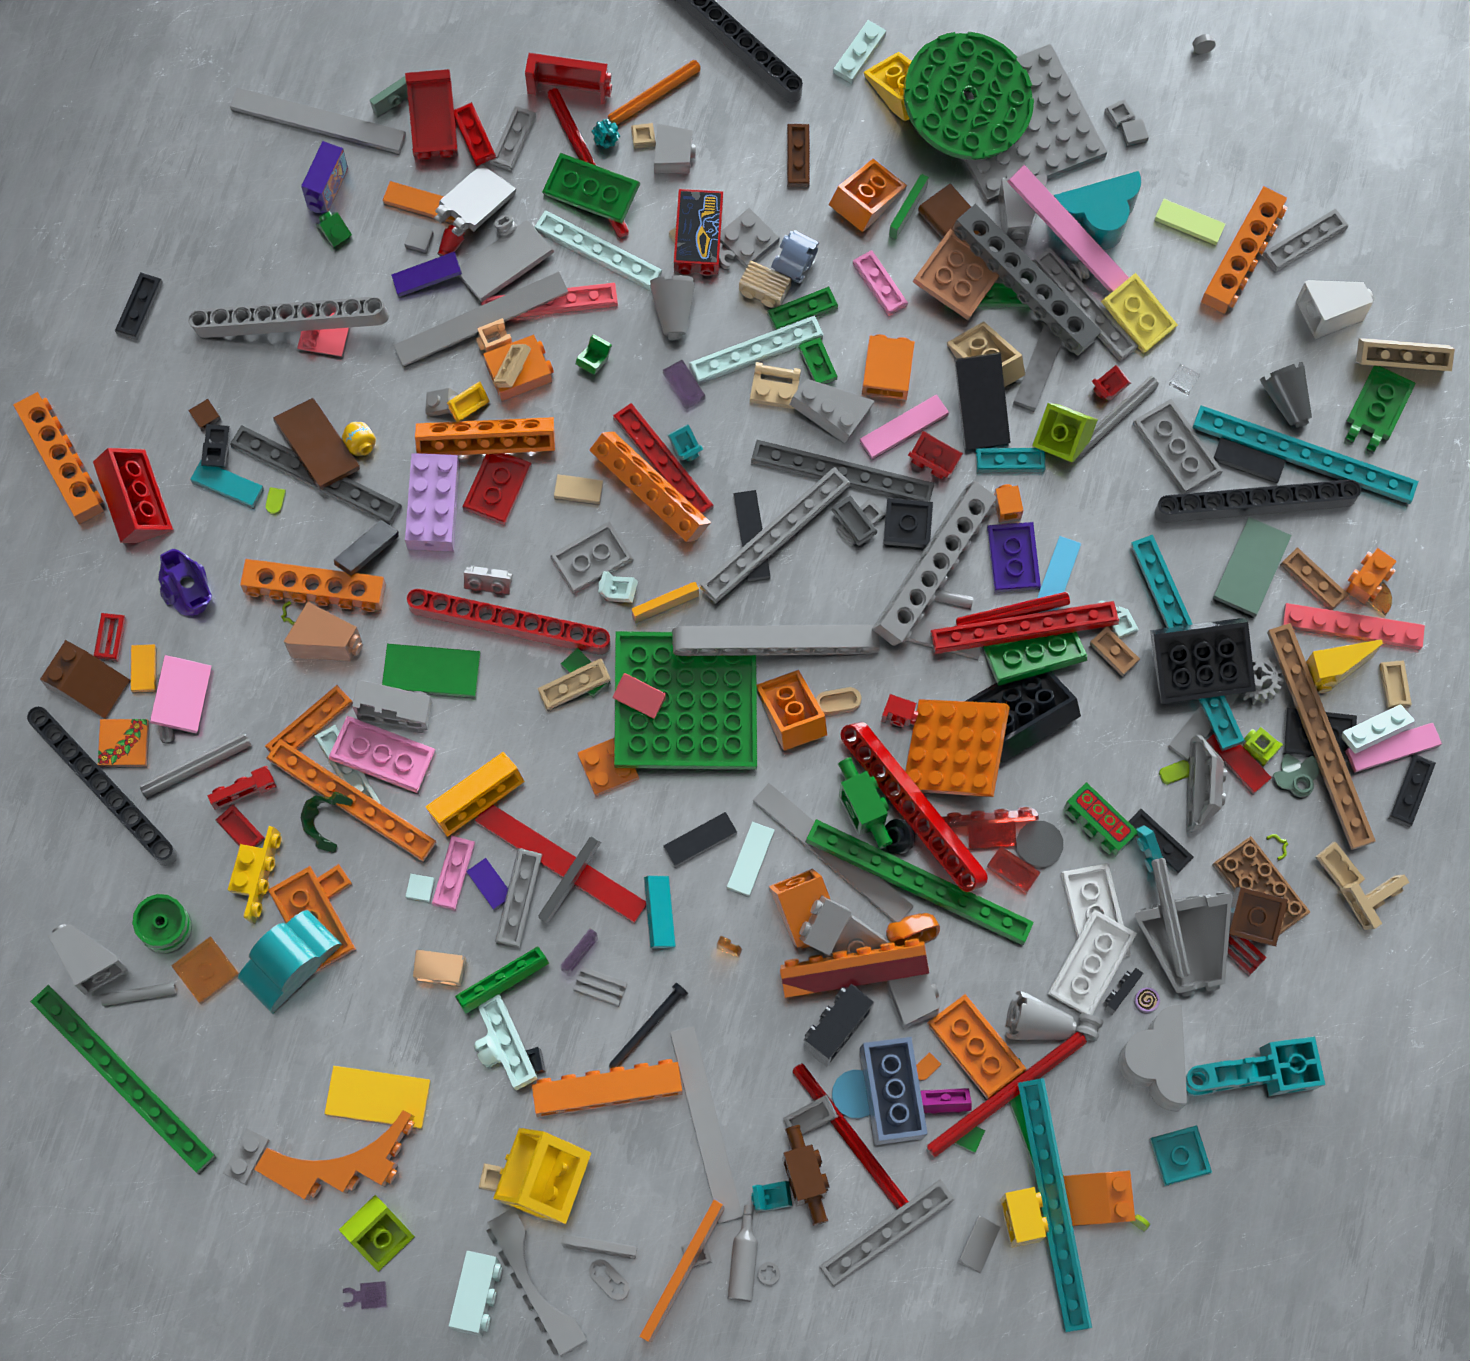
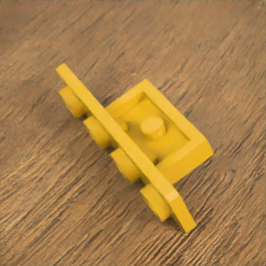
M272 826L268 827L263 848L240 844L227 889L231 893L249 896L244 918L254 924L257 921V917H260L262 913V899L268 891V878L275 866L274 856L276 849L281 844V833Z

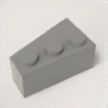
M805 379L794 394L789 405L845 444L875 401Z
M357 679L352 707L358 720L427 730L432 701L427 693L421 691L410 692Z

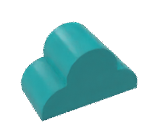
M1139 171L1055 194L1054 197L1103 250H1108L1115 247L1122 239L1128 217L1134 209L1140 191L1141 176Z
M305 910L294 916L286 924L280 923L257 941L249 953L250 960L240 971L238 979L273 1014L343 944L309 910Z

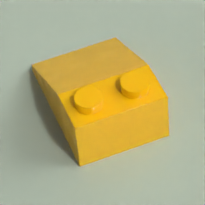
M897 52L863 73L890 110L906 121L910 118L905 108L903 86L911 60L902 53Z
M1382 639L1313 651L1306 664L1318 693L1331 691L1333 687L1372 659L1383 644Z

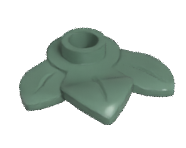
M1285 754L1281 763L1282 771L1273 774L1276 784L1282 789L1291 790L1298 797H1307L1312 793L1314 789L1313 780L1319 774V767L1315 757L1310 756L1301 763L1292 755ZM1303 783L1305 785V789L1298 788L1297 784Z

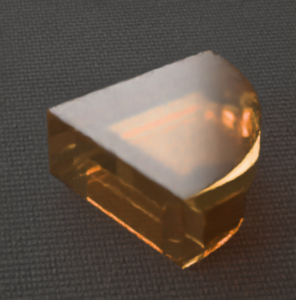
M1383 582L1380 585L1382 590L1375 599L1370 597L1368 602L1386 616L1392 606V594L1388 586Z
M720 936L717 942V949L739 958L742 948L739 945L732 944L730 939Z

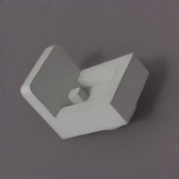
M450 388L427 392L425 414L430 417L446 413L452 414L447 402L459 394Z

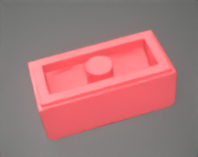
M624 673L613 695V699L655 719L666 699V694Z

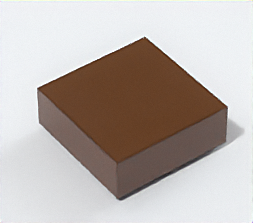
M209 399L188 410L201 431L206 428V424L212 425L221 419Z

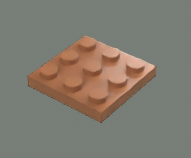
M950 229L918 272L913 283L969 320L999 278V275L990 271L981 257L973 254L970 245L965 240H960L955 235V232Z

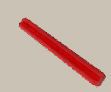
M1062 592L958 617L956 625L1022 616L1069 605L1070 597L1068 592Z

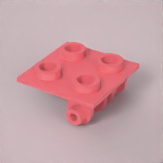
M349 328L301 331L297 349L342 357Z

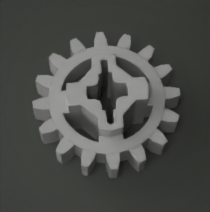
M1259 653L1257 658H1254L1252 654L1256 691L1244 693L1245 701L1251 697L1253 703H1256L1257 699L1265 703L1267 697L1272 700L1275 693H1279L1280 685L1284 681L1280 677L1283 671L1281 669L1276 670L1278 662L1270 663V656L1263 659L1262 653Z

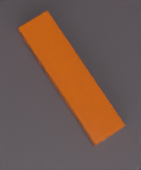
M390 181L383 198V204L434 218L438 215L435 210L439 207V202L444 196ZM449 216L445 222L453 224L456 218Z
M336 685L266 744V749L271 752L279 739H281L296 750H299L353 704L352 700Z

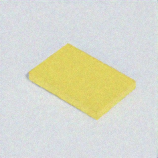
M1136 273L1101 301L1123 330L1138 345L1139 350L1143 354L1178 326Z

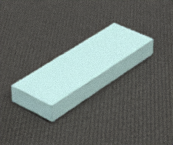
M752 822L727 889L750 897L773 837L774 829Z

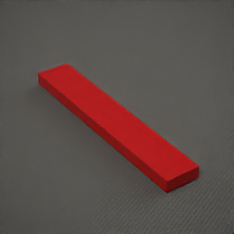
M632 403L613 415V419L653 469L701 514L704 515L714 508L712 502Z

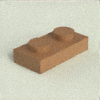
M1108 627L1090 641V645L1122 677L1140 660Z

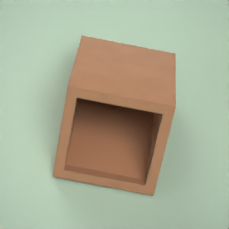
M309 602L306 603L284 640L289 655L293 658L351 661L354 655L357 656L363 646L356 626Z

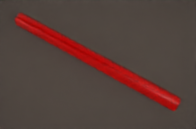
M557 88L549 90L547 96L579 160L596 165ZM609 219L619 238L629 234L625 221L621 224Z
M1076 1032L927 1145L930 1154L937 1157L1019 1095L1018 1083L1040 1079L1087 1043L1084 1035L1081 1032Z
M803 1063L798 1064L793 1069V1074L814 1101L827 1095ZM830 1099L838 1115L837 1118L830 1122L898 1210L909 1201Z

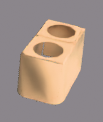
M416 950L413 978L415 981L461 986L466 958L464 956L462 960L463 955Z

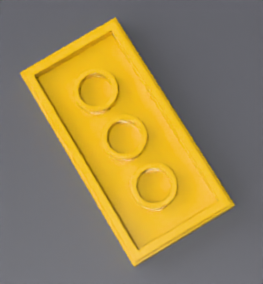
M333 1066L324 1114L326 1116L392 1125L402 1110L415 1116L413 1128L422 1129L431 1080Z

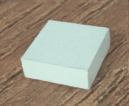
M410 873L405 897L430 903L435 879Z

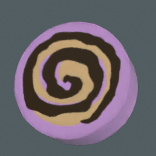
M1143 988L1135 996V1006L1143 1013H1151L1158 1007L1160 997L1154 989Z

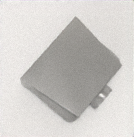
M662 124L657 125L654 174L690 173L691 158L696 156V145H692L693 130Z
M927 974L887 981V987L903 1029L936 1017L939 1014L940 1007L936 999L939 997V993L935 983H930Z

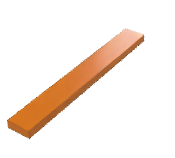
M279 739L266 757L268 761L323 797H331L333 792H338L352 799L353 803L351 806L338 803L336 805L422 862H424L437 843L436 840L283 740Z

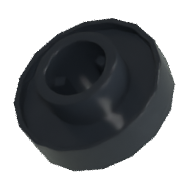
M893 819L885 825L893 843L886 846L888 851L895 854H903L913 847L915 832L905 819Z

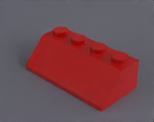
M107 448L93 461L120 543H140L173 530L145 449Z

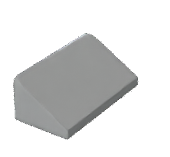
M979 1215L958 1263L981 1273L1001 1227Z

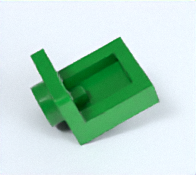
M327 211L318 217L320 221L315 225L321 229L332 247L352 236L338 212L331 213Z
M593 334L590 337L588 346L577 357L575 364L595 375L608 361L612 344Z

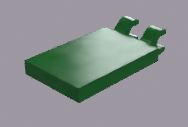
M1374 365L1346 420L1352 423V426L1345 439L1354 442L1361 428L1369 431L1373 435L1366 449L1375 452L1382 438L1387 441L1389 440L1416 383L1386 368Z

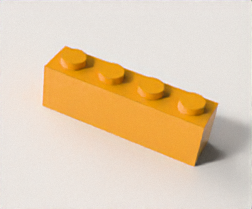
M502 752L425 807L433 821L448 837L525 781L518 768Z

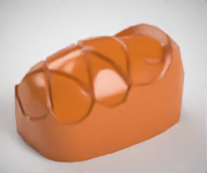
M919 913L909 915L900 922L889 923L886 929V936L896 946L905 944L904 941L909 939H919V942L924 941L927 943L939 935L940 925L933 914Z

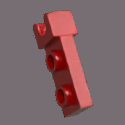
M263 766L251 772V777H241L235 780L234 784L226 788L221 786L214 789L212 794L207 795L214 810L257 791L263 794L275 789L277 786L268 767Z

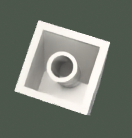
M1308 280L1304 282L1296 303L1314 338L1317 339L1364 321L1374 302L1371 290L1366 288L1364 282Z

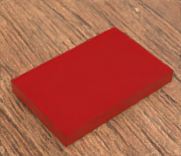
M507 453L486 454L464 501L463 510L506 525L532 467V463Z

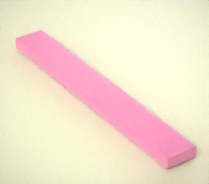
M1025 165L1007 181L1110 293L1129 278Z

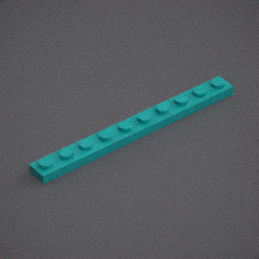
M1200 405L1192 427L1219 438L1222 437L1339 480H1354L1362 488L1407 504H1411L1419 482Z
M1153 534L1131 542L1133 552L1167 628L1193 625ZM1225 696L1199 699L1221 751L1243 744L1245 740Z
M1040 1078L1020 1082L1018 1086L1038 1190L1043 1202V1216L1046 1217L1049 1228L1047 1237L1065 1331L1092 1328L1045 1080Z

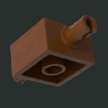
M800 1125L788 1127L785 1129V1132L787 1133L791 1150L783 1153L782 1160L796 1207L808 1204L813 1226L826 1223L828 1218L822 1200L825 1199L830 1187L826 1173L821 1174L820 1172L822 1164L820 1152L818 1149L814 1150L812 1144L805 1145Z

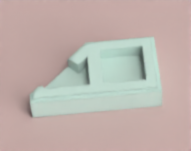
M1116 607L1119 625L1109 626L1111 631L1120 639L1138 632L1139 629L1129 610Z

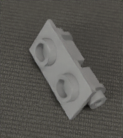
M466 567V571H464V588L510 594V583L512 582L513 574L508 573L507 570L492 569V573L487 574L488 568Z

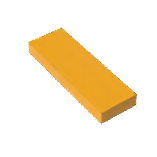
M696 582L687 584L632 608V618L635 624L699 597V588Z

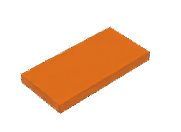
M311 866L268 889L285 923L289 922L300 912L309 910L343 944L315 972L356 950ZM309 885L310 888L307 891L303 889ZM301 892H304L307 895V900L304 898ZM310 900L312 903L317 901L318 904L311 908L309 902Z
M966 994L927 1022V1026L987 1099L1027 1069Z

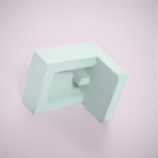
M604 571L599 581L598 592L608 601L633 603L638 581L634 577H616Z

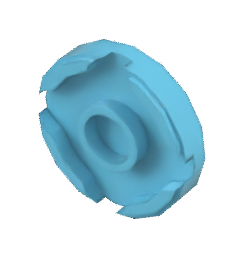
M863 1070L844 1072L837 1078L832 1088L833 1103L841 1114L849 1119H861L870 1115Z

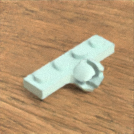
M498 994L478 1006L488 1029L487 1035L477 1040L474 1044L475 1052H479L477 1056L480 1062L488 1068L497 1063H503L515 1090L537 1080L536 1073L501 995Z

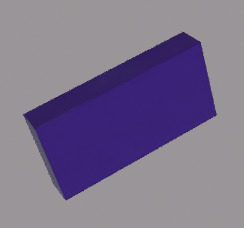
M484 858L466 871L494 911L504 904L508 888L487 858Z

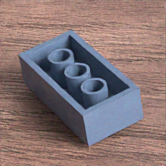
M912 1037L863 1043L859 1050L874 1144L881 1145L923 1139L928 1133Z

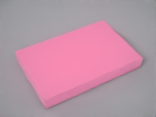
M165 655L150 723L197 734L211 665Z

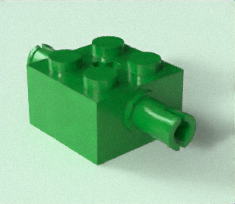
M851 757L840 761L838 766L846 780L840 784L839 797L858 835L862 836L871 831L879 849L890 845L893 841L884 826L889 806L885 798H880L877 792L879 787L874 776L870 777L867 771L859 774Z

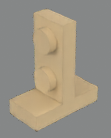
M1405 874L1393 876L1366 895L1358 882L1347 884L1340 890L1364 930H1370L1382 925L1374 909L1384 905V899L1387 897H1394L1404 891L1402 887L1410 882Z

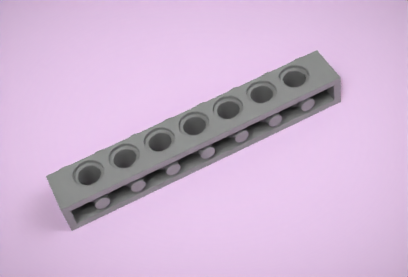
M976 480L965 487L873 626L872 630L893 646L901 642L905 643L912 634L910 629L914 624H918L924 616V613H922L923 609L934 601L936 597L934 595L937 588H941L947 581L948 577H946V574L958 564L959 554L967 550L971 544L969 539L983 525L981 523L984 516L987 517L994 509L992 504L997 497ZM969 506L974 509V515L969 511ZM957 524L961 525L963 533L958 530ZM946 542L950 544L951 551L947 549ZM934 560L939 563V569L935 567ZM922 577L926 579L927 587L923 585ZM910 595L915 598L916 605L911 603ZM898 614L903 616L904 623L898 620Z

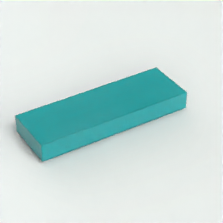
M976 448L975 451L976 473L1045 472L1046 470L1045 451L1038 448Z
M201 460L190 479L191 482L252 508H254L264 489L262 485L220 467L201 466Z
M669 876L644 877L650 948H674L676 945Z

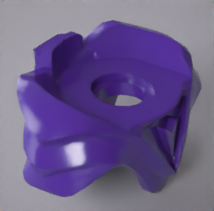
M170 549L160 555L161 564L158 580L161 585L160 595L166 605L172 604L182 615L191 616L202 613L212 598L203 565L191 560L186 554L177 549ZM185 577H190L194 580V584L190 588H185L180 584V581Z

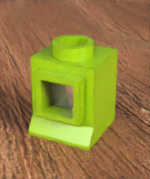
M1260 727L1257 731L1252 729L1245 736L1244 740L1246 743L1243 747L1264 767L1272 756L1280 750L1283 744Z

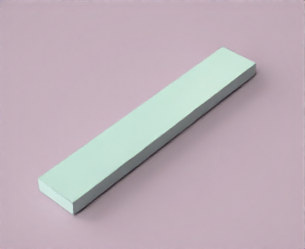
M546 210L534 227L541 235L650 291V280L660 277L662 274V269Z
M812 316L689 362V366L699 385L756 362L798 348L799 345L823 338V332L816 317Z

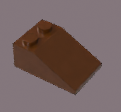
M67 640L64 641L40 678L41 682L49 690L103 719H107L131 682L126 676Z

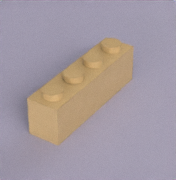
M1359 338L1356 361L1364 365L1452 371L1455 349L1449 345Z

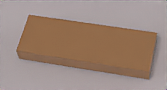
M1298 547L1280 564L1328 610H1334L1349 595Z

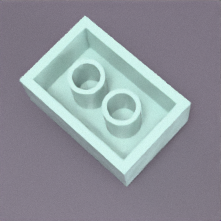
M472 1251L466 1252L449 1322V1327L452 1330L481 1337L483 1331L488 1332L491 1321L488 1310L489 1306L494 1307L497 1295L494 1284L495 1281H500L503 1269L497 1257Z

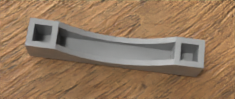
M514 1207L487 1222L490 1229L486 1230L493 1244L498 1241L502 1249L498 1254L505 1266L510 1263L514 1271L510 1276L516 1287L518 1288L522 1285L526 1292V1295L522 1296L528 1309L534 1308L538 1314L535 1321L541 1332L546 1330L551 1339L547 1340V1343L553 1354L558 1352L563 1357L587 1343L575 1318L551 1306L534 1287L525 1261L527 1231Z

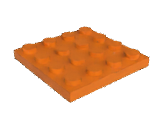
M919 699L917 706L919 713L913 727L905 772L920 791L924 793L994 797L1010 707L1005 703Z

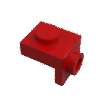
M1117 365L1099 379L1095 378L1092 380L1095 385L1093 388L1094 392L1101 399L1104 397L1110 401L1131 384Z

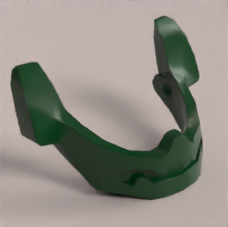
M333 792L331 797L315 795L306 800L300 817L303 831L316 840L315 846L318 849L335 852L337 844L324 838L316 830L313 818L318 815L317 807L321 803L327 802L331 805L338 803L351 806L353 800L338 792Z

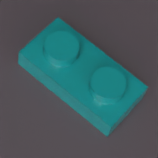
M1144 825L1136 829L1139 836L1137 843L1146 855L1144 863L1148 871L1153 872L1152 861L1163 858L1154 832Z

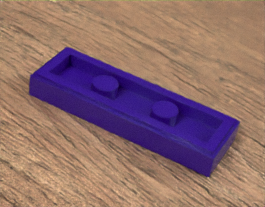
M451 252L391 274L396 292L401 297L462 274L455 252Z

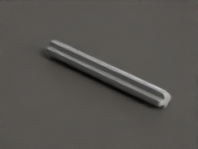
M1150 376L1095 426L1090 442L1079 456H1083L1158 387V380Z
M243 734L142 784L140 790L143 796L148 798L250 747L251 743L247 735Z
M1159 858L1152 861V867L1174 969L1177 977H1185L1190 975L1168 869L1166 860Z

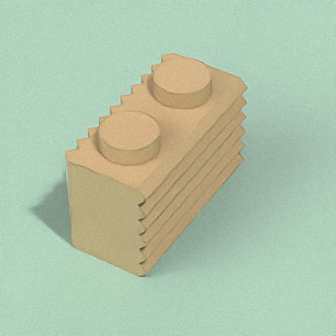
M753 261L749 262L739 281V291L745 297L750 299L755 297L771 308L782 304L791 287L790 277Z

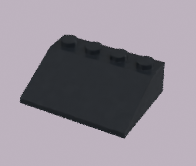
M1245 618L1150 630L1161 704L1256 691L1249 624Z
M1052 671L999 686L996 682L965 701L1005 703L1010 707L1000 758L1001 763L1011 759L1081 717L1077 698Z

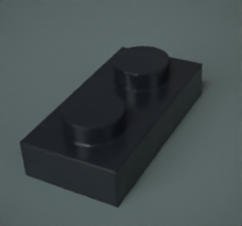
M1137 968L1132 973L1127 971L1119 981L1122 986L1118 992L1113 989L1106 998L1105 1002L1108 1005L1104 1010L1113 1015L1144 973Z

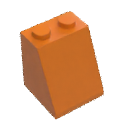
M813 868L768 886L792 943L797 948L800 946L801 948L810 947L799 939L801 936L799 932L805 921L808 922L812 915L810 911L813 903L819 900L821 895L830 899L822 876Z

